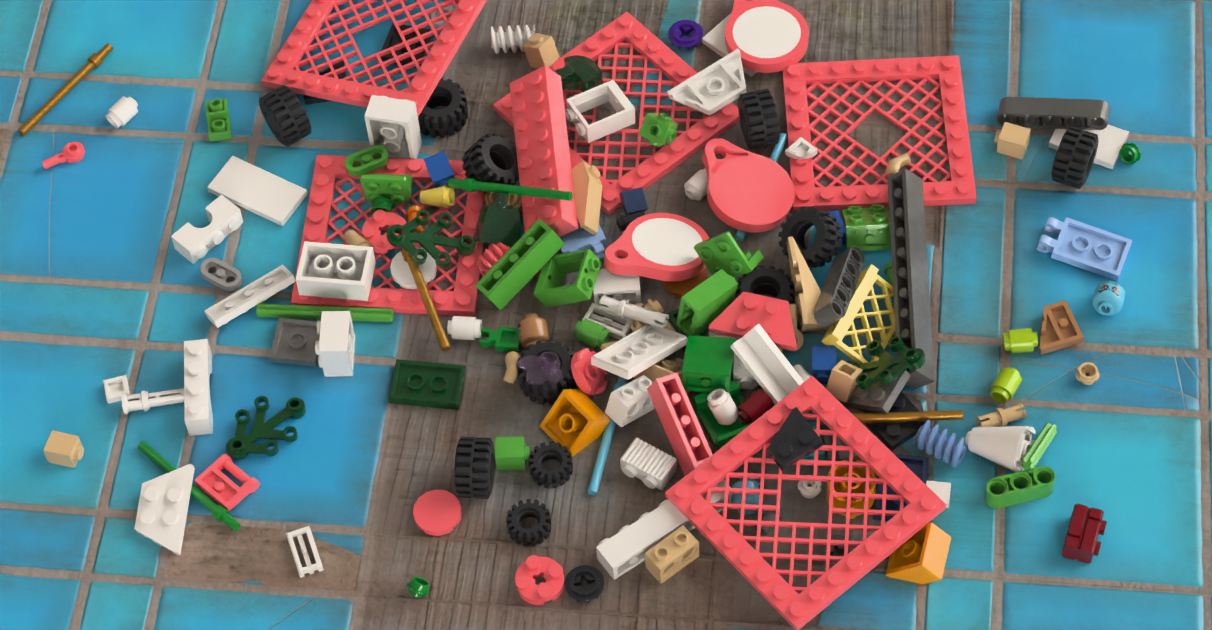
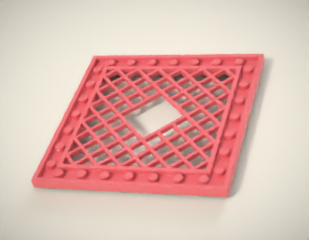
M312 0L261 79L263 87L272 89L285 85L296 94L365 108L368 107L371 95L387 96L401 100L407 99L416 103L417 115L419 116L487 0H439L444 1L441 4L437 0H416V3L408 6L404 4V1L407 0H393L388 3L386 0H382L383 5L372 8L371 4L379 0H365L353 5L352 0ZM432 1L436 5L427 10L422 6ZM349 2L350 7L339 10V5ZM401 4V9L391 12L390 7ZM453 5L455 10L443 13V8ZM368 6V11L358 14L357 9ZM418 7L422 11L412 16L408 12ZM335 8L336 13L331 14L332 10ZM387 10L388 14L377 18L375 13ZM439 11L440 16L429 19L428 14ZM354 12V17L346 20L343 19L342 15ZM403 13L406 14L407 18L396 22L395 16ZM370 15L373 16L374 20L363 24L361 19ZM425 17V22L415 25L414 20ZM340 18L341 22L329 25L328 21ZM391 19L403 42L363 58L351 34ZM444 20L446 25L434 28V23ZM355 21L359 22V26L348 29V24ZM325 23L327 28L320 30ZM411 23V28L403 31L399 28L401 25ZM344 26L345 32L334 35L333 30ZM427 26L431 28V31L422 35L418 31ZM330 32V38L320 41L319 36ZM412 32L416 33L417 37L406 41L405 35ZM349 36L351 41L339 45L337 40ZM435 36L436 41L425 44L424 39ZM316 39L317 43L311 45L313 40ZM332 42L335 43L336 47L325 51L324 45ZM421 42V47L414 50L410 49L409 45ZM354 46V51L347 54L343 53V49ZM320 47L321 53L310 56V51ZM406 47L408 52L399 56L396 55L395 51ZM339 51L340 57L329 60L328 55ZM423 51L426 52L427 56L416 60L414 57L415 54ZM306 53L308 58L301 61V59ZM392 53L394 58L382 62L380 57ZM358 55L360 60L351 64L348 63L347 59ZM325 57L327 62L315 66L313 61ZM411 57L413 62L401 65V60ZM375 59L378 60L379 64L370 68L367 67V62ZM344 61L346 66L334 70L332 65ZM308 63L311 64L312 68L300 71L299 67ZM397 63L398 68L387 72L386 66ZM363 65L365 70L353 74V68ZM416 66L418 71L407 76L405 70ZM327 67L330 68L331 72L319 75V70ZM382 68L384 74L373 78L371 73ZM349 71L350 76L343 79L338 78V74ZM401 72L403 78L392 82L390 77ZM368 75L369 80L362 83L357 82V78ZM387 78L388 84L377 87L376 82ZM407 83V88L400 91L396 90L395 86Z
M625 12L560 57L549 67L561 76L562 84L565 83L563 90L565 109L567 107V95H578L587 91L583 90L584 83H596L595 87H597L599 84L614 80L616 84H627L626 92H623L626 97H641L639 129H621L611 133L622 134V142L610 141L609 134L606 136V141L588 143L586 140H578L579 134L576 131V127H567V132H575V139L568 140L569 145H574L573 150L569 147L571 168H574L582 161L586 162L582 158H588L587 164L590 166L592 158L604 159V166L595 167L600 172H603V176L599 177L603 186L600 208L608 216L623 206L619 195L620 192L640 187L644 191L705 147L710 140L716 139L740 121L738 107L732 102L710 116H706L703 113L702 119H690L691 111H700L688 106H675L676 101L672 100V106L660 105V98H669L668 93H661V86L676 87L697 74V72L628 12ZM615 48L614 54H607ZM618 48H630V55H618ZM635 49L641 55H633V50ZM602 59L614 60L613 67L601 66ZM598 60V66H590ZM617 60H629V66L617 67ZM632 61H644V68L632 67ZM648 61L656 68H647ZM585 71H597L596 78H584ZM581 72V78H572ZM600 72H612V79L600 78ZM616 72H628L627 79H615ZM631 72L643 73V80L631 79ZM647 73H659V79L646 80ZM662 73L671 81L662 80ZM568 83H580V90H568ZM630 85H642V92H630ZM646 85H658L657 93L645 92ZM509 93L494 103L493 108L514 128L511 95ZM645 97L657 98L656 105H644ZM597 107L593 108V115H582L583 118L595 123ZM644 110H656L657 114H659V110L672 111L671 121L686 124V131H677L676 136L678 137L669 145H661V147L653 146L648 142H641V135L638 134L645 119L643 117ZM675 111H687V119L675 118ZM626 134L638 135V141L625 142ZM577 145L590 146L589 153H577ZM593 146H605V154L593 153ZM609 146L621 147V154H608ZM625 147H637L636 155L624 154ZM640 147L653 148L652 155H640ZM608 159H620L619 167H607ZM623 160H636L635 167H623ZM619 172L618 180L606 179V173Z
M959 55L796 63L789 65L787 69L782 71L788 147L800 137L815 148H817L815 145L820 140L829 145L824 151L817 148L818 156L813 161L812 157L803 160L789 157L790 177L795 193L793 210H800V207H813L823 211L847 209L850 206L865 208L875 204L889 208L888 181L886 179L888 175L884 173L881 176L874 169L880 164L886 168L888 163L884 160L890 154L895 158L900 156L895 152L900 145L909 150L907 152L909 157L915 154L921 159L916 165L910 163L906 166L911 168L910 172H916L923 177L924 206L976 204L977 197ZM912 80H922V81H920L918 84H916V83H914ZM891 81H899L896 85L890 83ZM870 82H877L874 86L868 84ZM926 82L935 86L930 93L922 88ZM849 83H855L851 88L846 85ZM904 83H907L908 85L913 87V89L908 93H905L899 88ZM828 84H833L829 89L824 86ZM882 84L891 89L885 95L877 90ZM860 85L869 90L863 96L855 91ZM838 86L846 90L841 97L832 92ZM816 87L824 91L819 98L810 93ZM939 90H940L941 100H939L938 98H936L935 96H933V95H934L935 93H937ZM917 91L925 96L920 102L911 97ZM894 92L903 97L898 103L889 98ZM872 93L881 98L875 104L867 99ZM850 94L859 99L853 105L845 101ZM828 95L836 100L831 106L822 101ZM807 97L814 101L809 107ZM929 99L938 104L932 110L923 105ZM907 100L915 105L910 111L901 106ZM885 101L893 106L888 112L879 108ZM862 102L871 107L865 113L857 109ZM840 103L848 108L843 114L835 110ZM818 104L826 109L820 116L812 111ZM941 107L943 118L936 114ZM919 108L927 113L922 119L914 115ZM896 110L905 114L899 121L891 116ZM874 111L907 132L881 157H878L848 136ZM851 112L860 116L854 123L846 118ZM829 113L838 118L832 124L824 119ZM809 115L815 118V120L810 125ZM931 117L939 121L934 128L925 123ZM908 118L917 123L912 129L903 124ZM841 121L850 126L845 132L836 127ZM819 122L828 127L822 133L814 129ZM943 125H944L945 136H944L943 134H941L940 132H938V130H939ZM921 126L929 131L924 137L915 132ZM831 130L839 135L834 142L826 137ZM810 132L817 136L812 142ZM933 134L941 139L936 146L927 141ZM910 136L919 141L914 147L905 142ZM843 139L852 144L846 150L837 145ZM945 143L947 154L940 149ZM923 144L932 149L926 155L917 150ZM855 147L864 152L858 159L850 154ZM833 148L841 153L835 160L827 155ZM935 152L944 158L938 164L929 159ZM867 156L876 161L870 167L861 162ZM844 157L853 162L848 168L839 163ZM822 158L831 163L825 169L816 164ZM947 161L949 165V172L942 168V166ZM925 162L933 167L929 173H925L919 168ZM857 165L865 170L860 177L851 172ZM834 167L843 171L837 178L829 173ZM813 168L820 172V174L815 178ZM937 171L946 176L940 182L931 177ZM869 174L878 179L872 185L863 180ZM846 175L855 180L850 186L841 182ZM824 176L833 181L827 187L818 182Z
M316 156L296 275L304 241L330 243L339 236L344 241L342 244L347 245L342 233L349 228H352L357 234L362 236V230L355 224L363 219L367 220L369 218L368 215L371 214V208L363 212L358 207L365 202L361 182L357 184L354 180H360L361 176H351L346 172L345 159L348 156ZM389 158L385 166L364 174L412 175L413 184L420 190L411 196V202L415 206H419L421 210H426L430 206L426 204L420 205L415 200L420 197L421 191L434 187L424 159ZM449 160L455 179L464 180L467 178L465 176L466 171L463 170L462 166L464 162ZM348 181L353 188L344 193L339 187ZM419 182L430 183V184H428L427 186L423 187ZM336 190L341 196L333 201ZM358 191L363 197L353 202L349 196ZM465 191L457 198L455 197L454 205L457 204L462 209L455 216L448 211L453 206L448 208L438 207L439 210L432 215L430 214L428 223L432 222L433 224L437 222L436 218L442 213H449L452 216V223H455L460 229L453 234H450L446 229L439 231L446 237L456 238L462 234V236L469 235L475 240L478 225L480 228L479 236L475 240L476 246L473 254L470 256L459 254L458 262L453 258L458 253L456 249L448 253L443 246L434 245L440 252L448 253L450 255V262L454 265L447 272L437 266V270L442 275L434 281L430 280L428 282L429 285H427L438 315L475 317L479 290L475 285L480 281L481 277L476 263L480 260L479 255L484 253L487 232L481 226V222L484 216H489L485 209L486 194L484 191ZM467 197L465 207L460 201ZM345 199L350 206L341 211L336 205ZM392 203L395 206L392 209V213L400 211L406 217V211L403 208L410 203L400 205ZM333 208L338 214L330 219ZM355 209L360 215L351 221L346 214ZM462 216H464L463 225L458 221ZM343 218L347 224L338 230L333 223ZM330 227L334 233L327 237L328 228ZM419 243L413 244L415 247L421 248ZM381 253L374 255L375 260L381 257L386 264L379 269L375 267L373 278L378 276L383 283L376 288L371 285L368 301L299 295L296 282H294L291 305L391 308L394 313L427 314L418 289L412 290L403 287L397 289L392 284L394 281L392 276L387 279L382 274L383 271L391 266L392 260ZM441 258L440 261L445 262L446 259ZM457 271L456 281H454L450 275ZM447 279L452 286L442 291L437 285Z
M813 376L808 378L665 492L666 498L795 630L801 629L946 509V504ZM797 407L805 419L817 420L816 429L813 430L818 436L833 435V445H823L815 450L814 460L800 459L792 464L796 465V475H784L780 468L778 474H765V464H776L772 458H766V450L793 408ZM811 410L814 414H806V413H808V412ZM820 420L830 430H820ZM837 436L847 446H836ZM763 449L762 458H751ZM818 451H832V461L818 460ZM836 451H849V462L835 461ZM853 452L863 462H853ZM748 463H762L761 474L748 473ZM744 464V473L734 472ZM800 465H813V476L800 475ZM818 466H831V476H817ZM835 466L849 467L848 477H834ZM852 467L866 468V478L852 477ZM870 468H871L880 478H869V477H870ZM726 478L725 488L715 487ZM730 478H743V488H729ZM747 478L761 479L760 489H746ZM764 479L778 480L777 490L764 489ZM782 480L830 482L828 524L779 522ZM834 482H848L847 493L834 492ZM852 483H866L865 494L851 493ZM869 483L883 484V494H869ZM887 485H888L897 495H888V494H886ZM711 492L725 493L724 503H710ZM706 493H707V501L702 497V496H704ZM728 494H742L741 504H729ZM746 494H760L759 505L745 504ZM763 495H777L776 506L763 505ZM833 498H847V509L833 508ZM851 498L865 499L864 509H850ZM868 499L882 500V510H869ZM886 500H900V511L886 510ZM904 501L908 504L905 508H903ZM714 508L723 509V517ZM727 509H741L740 520L727 519ZM745 510H758V521L744 520ZM762 510L776 511L775 521H762ZM832 513L846 514V524H832ZM850 514L864 515V524L849 525ZM868 515H882L881 526L867 525ZM885 516H894L885 523ZM731 525H740L739 533ZM744 525L757 526V536H743ZM761 526L775 527L774 537H760ZM779 527H792V538L778 537ZM796 528H810V538H796ZM814 528L828 529L827 540L813 539ZM831 530H845V540H831ZM849 530H863V541H849ZM867 531H875L867 538ZM747 541L756 542V551ZM760 542H773V553H759ZM778 543H791V554L777 553ZM795 543L809 544V555L795 554ZM813 544L827 545L826 556L812 555ZM831 545L845 546L844 556H830ZM848 546H857L848 554ZM763 558H772V567ZM790 559V570H777L776 560ZM794 559L808 560V571L794 570ZM812 560L826 561L825 572L811 571ZM830 561H839L829 569ZM780 575H789V584ZM793 576H807V587H794ZM811 576L819 577L811 584Z

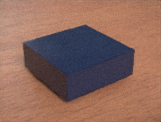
M642 187L619 193L625 215L649 209Z

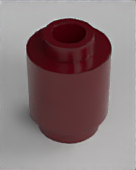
M759 389L757 392L754 391L737 407L739 410L738 416L746 424L749 422L753 423L771 409L770 405L773 404V400L762 389Z

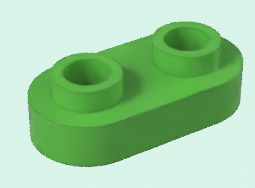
M373 145L350 154L345 159L346 172L351 176H361L381 168L388 163V151L382 145Z

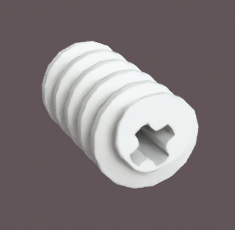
M508 25L506 32L503 31L502 26H499L497 32L491 26V45L495 53L499 54L501 47L504 53H508L509 47H511L513 53H516L518 47H520L523 53V45L535 34V25H533L532 31H530L528 25H525L523 31H521L519 25H516L515 31H512L510 25Z

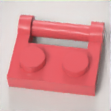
M227 454L220 456L195 479V483L218 504L223 505L229 512L247 495L254 493L260 486V482L256 478L249 477L232 462V459ZM226 469L243 485L241 487L236 485L221 470Z

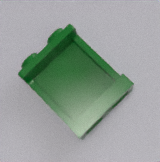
M688 335L682 367V385L685 391L712 392L716 389H724L725 392L730 394L731 371L734 360V351L730 346L736 342V339Z
M737 380L731 382L730 396L736 407L744 399L741 395L740 384ZM704 392L693 397L694 411L715 450L718 451L752 423L746 424L738 416L736 421L730 425L719 424L708 406L707 397L711 392Z

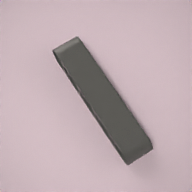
M1004 97L1000 100L997 122L1002 126L1004 122L1026 128L1068 129L1072 126L1081 130H1103L1108 125L1110 105L1104 100Z
M856 246L846 249L835 256L814 310V318L823 328L829 327L846 315L865 261L863 253Z

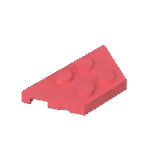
M742 292L708 327L712 333L740 339L752 328L760 324L777 347L797 351L789 301Z

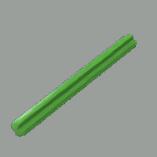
M262 303L257 304L256 307L258 317L321 319L323 311H350L352 321L393 322L394 311L391 308Z

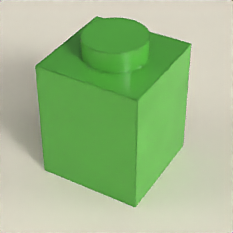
M495 437V462L497 470H526V460L530 458V446L525 445V437Z

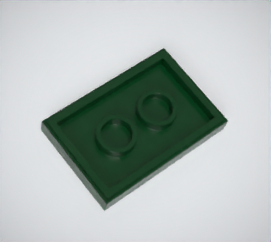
M397 359L388 401L390 404L459 410L467 368L464 365Z

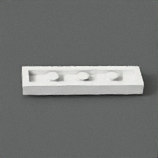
M281 265L206 309L204 312L207 318L218 328L267 300L277 292L286 289L296 280L294 275L284 265Z

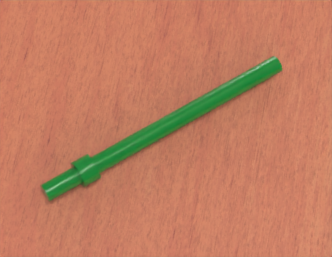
M450 178L448 180L449 187L461 188L467 192L479 190L571 201L573 197L572 192L480 182L474 178H465L464 180Z
M145 441L138 444V449L163 471L169 473L176 470L174 466ZM192 483L191 495L210 510L212 516L217 521L225 523L234 532L240 528V523L229 515V511L223 505L216 504Z

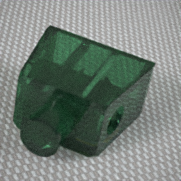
M495 193L494 206L483 205L481 207L473 236L475 242L493 244L501 242L503 245L513 246L521 238L519 209L508 208L509 194Z

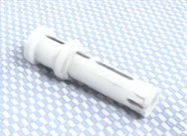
M184 388L148 393V391L143 390L139 394L132 395L123 393L121 394L124 415L130 411L144 410V412H147L151 409L150 407L183 403Z

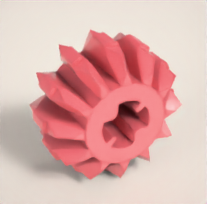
M499 242L496 245L492 244L489 249H485V252L479 255L480 260L476 263L480 274L484 276L507 253L510 247Z

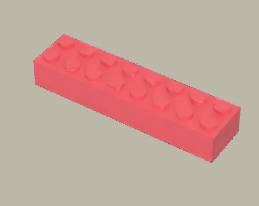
M544 65L509 83L520 186L569 191L573 194L571 201L521 195L524 230L526 233L540 219L560 238L577 230L578 220L561 76Z

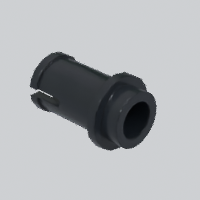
M641 210L626 216L622 214L619 218H616L619 231H625L633 220L645 215L644 211Z

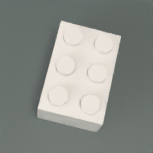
M371 95L364 115L370 146H384L388 151L389 158L417 159L422 139L416 103L407 99L401 100L387 96Z
M304 241L296 275L299 295L368 301L376 265L373 247Z

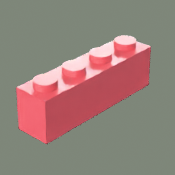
M676 372L656 379L647 388V391L684 476H686L713 454Z

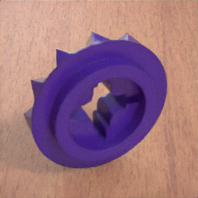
M691 20L678 21L668 31V39H670L671 44L677 45L679 49L686 47L689 50L691 46L697 47L698 43L702 42L703 29L698 23ZM682 33L685 35L690 34V38L682 37Z

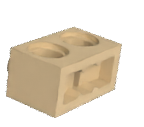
M683 525L645 552V567L662 584L699 557V541Z

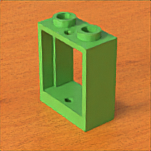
M590 249L554 255L542 267L533 295L546 308L590 300L602 261ZM579 271L575 284L560 287L564 274Z

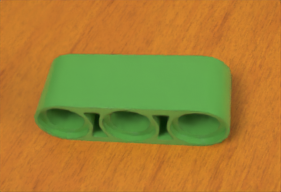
M1041 466L1033 468V470L1028 469L992 478L986 485L985 503L990 508L999 509L1050 496L1054 488L1055 472L1050 467ZM1016 486H1021L1024 489L1016 488ZM992 492H999L1000 494H999V495H996V494H993Z

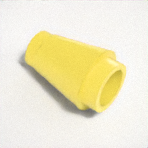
M447 185L420 192L421 204L448 208L454 205L455 192L452 187Z

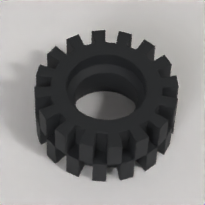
M549 441V445L546 446L545 442L541 443V448L536 446L534 447V452L531 451L528 461L530 475L533 481L537 480L539 486L544 483V488H549V484H552L553 488H557L556 483L562 486L564 485V479L569 481L570 475L573 473L571 453L570 451L568 452V448L565 445L562 447L561 443L557 442L556 446H554L553 441ZM549 459H555L560 462V466L554 470H545L542 468V463Z
M526 499L527 503L525 504L520 500L518 501V507L513 504L511 506L512 511L508 510V517H506L510 538L512 540L515 539L518 545L522 541L523 546L527 547L528 543H531L533 547L536 546L535 541L541 544L544 542L543 537L546 539L549 537V532H551L550 512L548 508L546 509L545 504L542 503L539 506L538 500H534V503H531V499ZM526 517H534L538 520V525L534 528L525 529L520 526V521Z

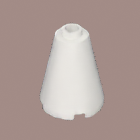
M1030 426L974 427L971 431H968L965 444L968 445L969 451L1016 473L1024 471L1021 466L1023 464L1021 460L1034 442L1032 434H1036L1034 427Z

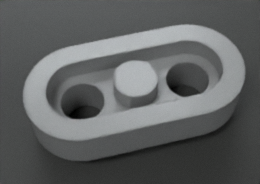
M208 258L200 265L203 279L224 291L232 292L241 287L243 280L240 271L217 258Z

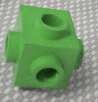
M647 113L638 134L649 139L648 143L661 147V145H669L674 141L677 135L676 128L678 124L671 121L672 117L667 114Z

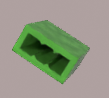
M720 269L682 296L676 326L687 336H699L700 333L706 331L709 325L734 301L738 286L736 280Z

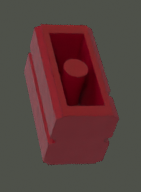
M1081 504L1074 505L1062 551L1064 558L1076 559L1079 562L1090 564L1093 555L1098 556L1101 542L1097 541L1098 535H1104L1107 521L1102 520L1103 510L1092 507L1088 508V506Z

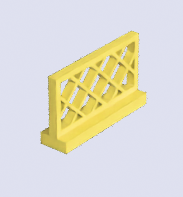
M872 264L861 271L846 315L830 325L821 341L826 346L834 345L858 364L867 363L868 361L863 358L861 351L867 350V345L860 346L857 334L865 333L867 343L869 344L873 341L871 333L879 332L881 345L885 349L895 331L894 309L890 299L894 298L893 286L877 275L879 269ZM874 283L881 287L883 295H875ZM878 299L885 300L887 310L879 311ZM870 300L873 312L865 313L863 302ZM889 314L891 325L884 327L881 315ZM875 316L878 327L870 328L867 317ZM854 318H861L864 329L855 330ZM851 335L854 347H848L842 342L844 336ZM871 356L872 359L870 362L879 360V358L876 356Z

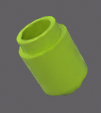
M1032 328L1008 330L1007 333H1003L1004 351H1010L1011 354L1033 352L1034 347L1038 346L1037 332H1032Z
M1012 367L1001 368L990 387L992 399L1003 404L1011 400L1022 382L1020 373Z

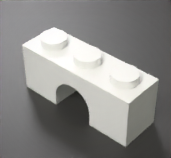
M220 195L205 208L208 221L210 222L208 226L196 228L187 222L171 236L175 250L192 264L203 258L215 245L220 244L232 231L237 230L243 223L240 209L223 195Z

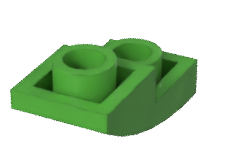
M227 98L205 101L210 142L232 139Z

